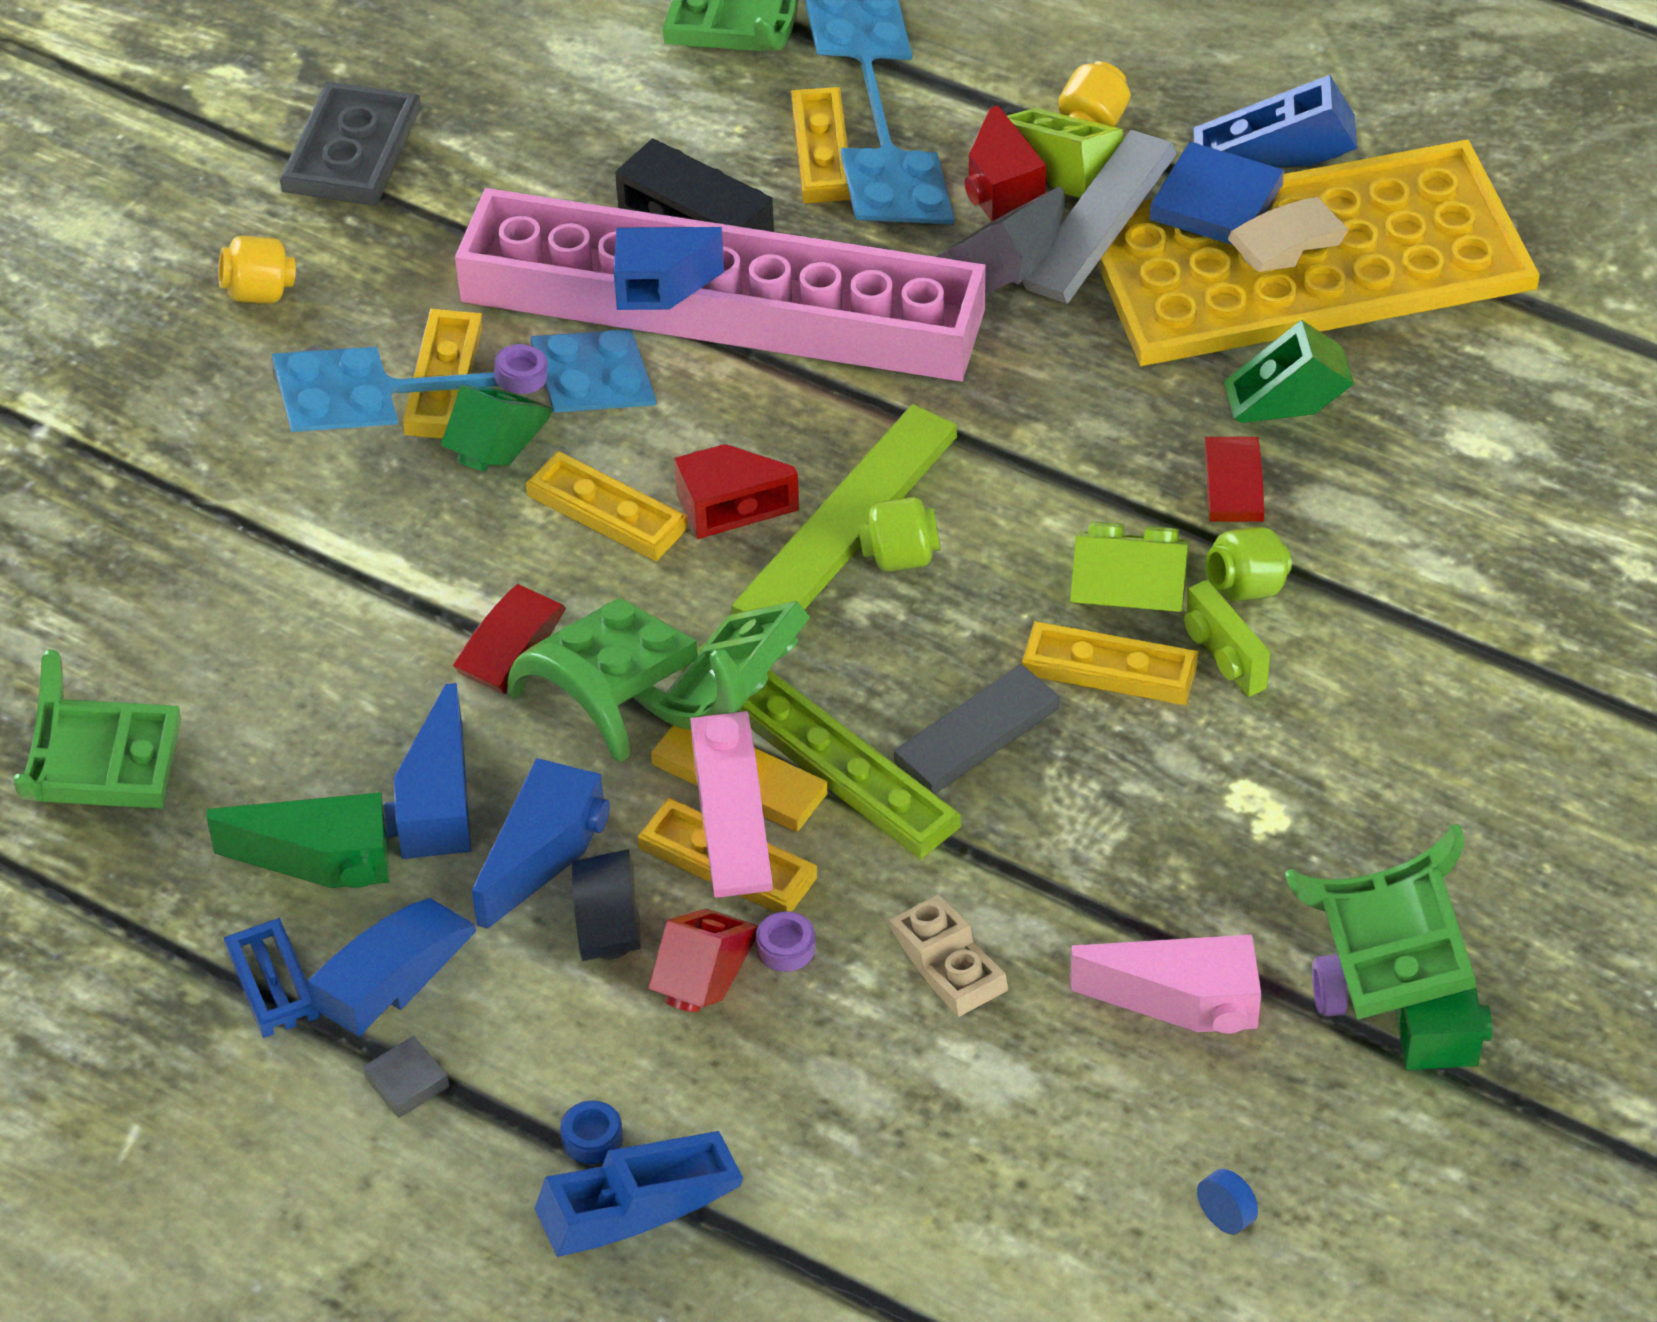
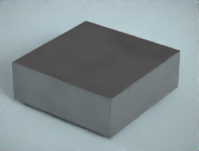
M414 1035L363 1066L365 1079L398 1118L449 1087L448 1075Z

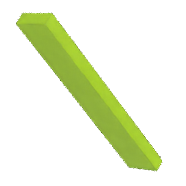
M912 404L731 605L732 614L798 601L805 610L861 547L859 525L869 523L870 507L877 502L904 498L957 438V424Z
M705 644L697 649V654ZM687 666L680 669V672L682 673ZM770 669L766 673L768 676L766 684L757 693L748 697V700L738 711H748L751 730L803 770L826 780L829 790L920 860L961 828L960 813Z

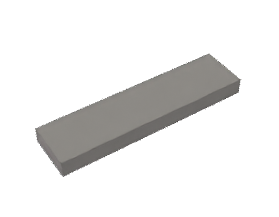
M1130 130L1060 225L1055 240L1044 260L1023 280L1026 290L1066 304L1069 303L1177 153L1173 142Z

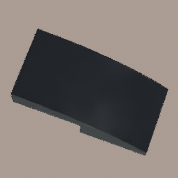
M629 849L572 861L574 909L582 961L597 958L606 960L616 959L630 951L641 949L640 916L635 901L634 865Z

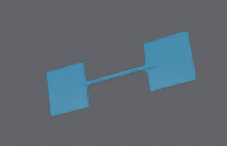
M805 0L817 55L847 56L861 62L879 137L880 148H841L840 150L855 219L954 224L955 219L938 153L898 149L892 144L872 61L879 58L912 59V52L899 1Z
M632 329L531 336L530 342L532 347L543 352L548 360L547 380L544 387L546 388L554 413L656 405V398ZM377 347L272 354V361L291 432L398 424L397 414L391 397L393 393L460 389L461 385L476 387L499 386L495 381L494 372L396 379L385 373Z

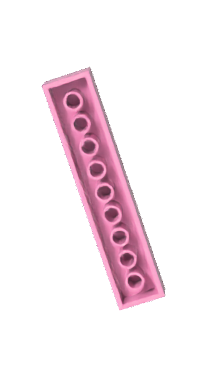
M490 188L484 189L455 255L460 302L960 382H963L985 312V264ZM722 227L724 273L670 310H617L613 272L616 228Z

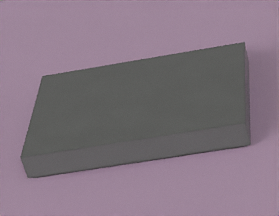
M326 81L280 177L282 192L377 206L421 109L420 95Z

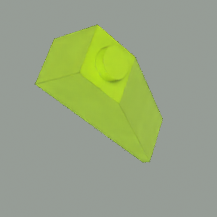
M1032 108L1007 116L1046 164V180L1053 188L1060 187L1064 189V194L1078 197L1079 200L1123 141V131L1121 128L1043 109Z

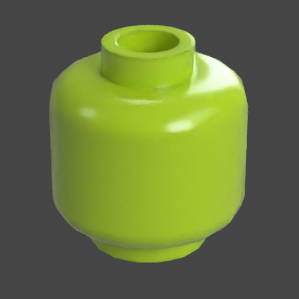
M918 497L877 502L870 507L869 523L859 525L863 556H874L878 568L886 573L925 567L932 560V552L941 550L934 507L925 508L924 503Z
M1265 527L1229 530L1219 535L1212 548L1208 551L1205 560V569L1209 582L1223 597L1234 602L1269 598L1278 594L1284 586L1292 566L1291 554L1287 546L1282 543L1280 537L1273 530Z

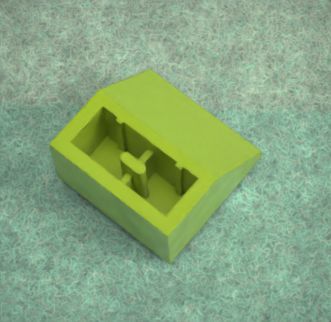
M1091 522L1088 531H1080L1075 537L1070 602L1182 612L1190 540L1178 539L1179 529L1146 526L1144 536L1124 534V524Z

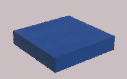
M1189 141L1150 205V220L1233 245L1228 240L1231 231L1267 212L1283 185L1284 169Z

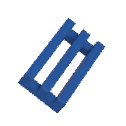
M280 918L223 937L226 950L263 1038L273 1035V1027L284 1024L286 1030L296 1027L297 1018L306 1016L309 1022L320 1018L319 1012L313 1009L308 982ZM273 937L299 998L298 1001L288 1002L262 939ZM250 944L276 1005L275 1009L267 1011L241 949L242 946Z

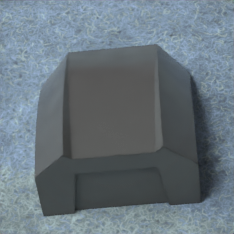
M1060 187L1054 188L988 223L935 257L985 264V298L992 291L1010 282L1019 284L1044 260L1055 240L1065 207L1064 189Z

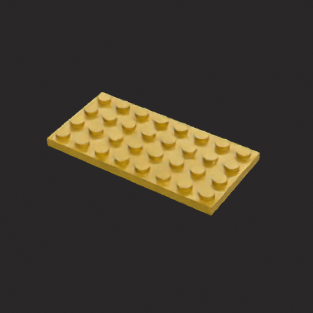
M1469 139L1284 174L1283 185L1267 212L1289 203L1318 197L1348 228L1340 245L1303 250L1295 267L1258 272L1245 262L1243 255L1234 245L1150 220V205L1154 199L1142 201L1097 263L1140 367L1275 341L1301 320L1321 332L1537 290L1540 274Z

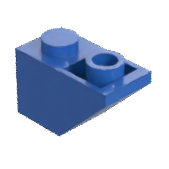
M722 227L616 228L613 272L617 310H670L724 273Z

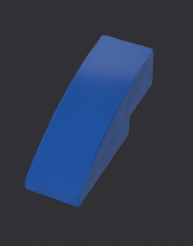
M427 898L402 908L358 935L307 980L313 1009L360 1037L390 1005L402 1010L476 932L475 924L432 898Z
M720 1131L608 1150L602 1167L547 1176L544 1179L534 1209L556 1256L560 1257L595 1249L669 1223L740 1187L744 1178Z

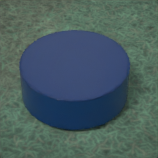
M593 1100L578 1103L571 1107L561 1120L560 1131L563 1148L572 1159L580 1163L597 1164L604 1162L608 1150L621 1148L623 1142L622 1121L619 1113L607 1103Z
M1223 1168L1217 1169L1198 1184L1197 1197L1200 1206L1207 1218L1221 1231L1232 1235L1238 1234L1257 1219L1258 1204L1256 1197L1247 1182L1235 1172Z

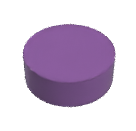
M516 344L505 347L498 352L495 358V381L500 387L512 393L528 394L535 392L546 383L548 360L543 352L529 345Z
M790 911L769 915L759 924L756 931L758 957L767 967L777 971H794L804 967L811 961L816 949L815 930L812 923L803 915Z
M1338 954L1317 956L1312 964V984L1317 1010L1323 1017L1345 1015L1347 1011V985Z

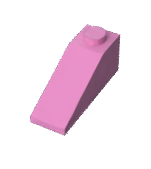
M748 711L690 718L694 766L714 898L773 891L756 757Z
M1252 935L1071 946V991L1195 1032L1218 1031L1230 1034L1245 1029H1258L1261 988Z

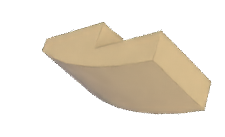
M1318 197L1289 203L1263 213L1231 231L1228 240L1243 255L1245 262L1260 272L1295 267L1303 250L1338 246L1342 243L1348 228Z
M939 894L889 920L891 931L912 963L937 995L958 1017L1008 991L1006 973L973 942L970 924Z

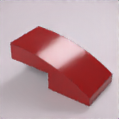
M1205 437L1204 459L1207 475L1206 500L1209 522H1264V491L1259 437Z
M516 584L484 618L462 649L453 667L459 674L505 695L507 693L509 673L514 661L530 647L551 636L566 610L565 606L520 584Z

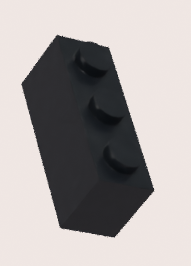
M654 138L615 171L618 208L774 232L772 197Z

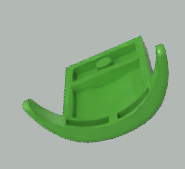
M672 0L662 28L664 44L733 50L779 51L785 47L792 33L799 0Z
M619 597L523 652L511 667L507 694L511 698L518 697L523 692L529 675L540 676L554 682L568 692L589 714L601 732L612 758L618 762H624L630 755V744L617 706L694 662L698 658L697 640Z
M798 601L728 615L698 652V658L685 668L667 692L651 686L633 698L660 719L686 730H691L690 718L736 713L742 708L748 697L757 693L768 680L766 673L776 660L788 654L798 642L796 635L810 619V616Z
M52 649L46 650L41 658L38 709L27 766L24 774H16L13 777L17 794L23 800L164 809L181 724L179 706L64 699L63 669L60 653Z
M1459 824L1451 825L1446 834L1433 847L1421 855L1401 865L1378 873L1347 879H1318L1300 874L1294 869L1285 872V877L1292 893L1306 905L1324 911L1357 1020L1476 988L1474 972L1443 879L1457 863L1464 847V835Z

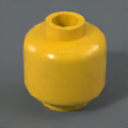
M1096 61L1091 64L1080 65L1073 71L1059 96L1058 109L1060 113L1116 127L1130 102L1131 92L1126 83V77L1121 70L1107 62Z
M240 235L231 241L229 248H221L218 266L219 287L227 289L232 300L242 303L275 304L282 297L284 287L294 286L295 258L286 256L285 247L279 239Z

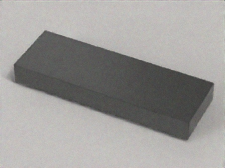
M1020 664L894 750V763L933 794H936L1058 710L1059 695L1025 666Z

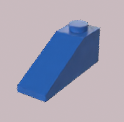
M1328 75L1194 127V143L1274 167L1313 166L1357 149L1355 114L1331 75Z
M457 683L445 684L393 778L395 802L384 803L387 836H398L402 859L472 852L463 725Z
M539 758L535 759L472 888L477 926L491 927L572 864V861L585 854L594 832L602 833L609 817L610 802L604 799L601 774Z

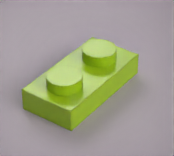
M1207 579L1189 587L1184 624L1191 639L1195 643L1205 646L1216 659L1217 666L1222 675L1229 681L1234 680L1248 697L1267 689L1270 663L1269 649Z

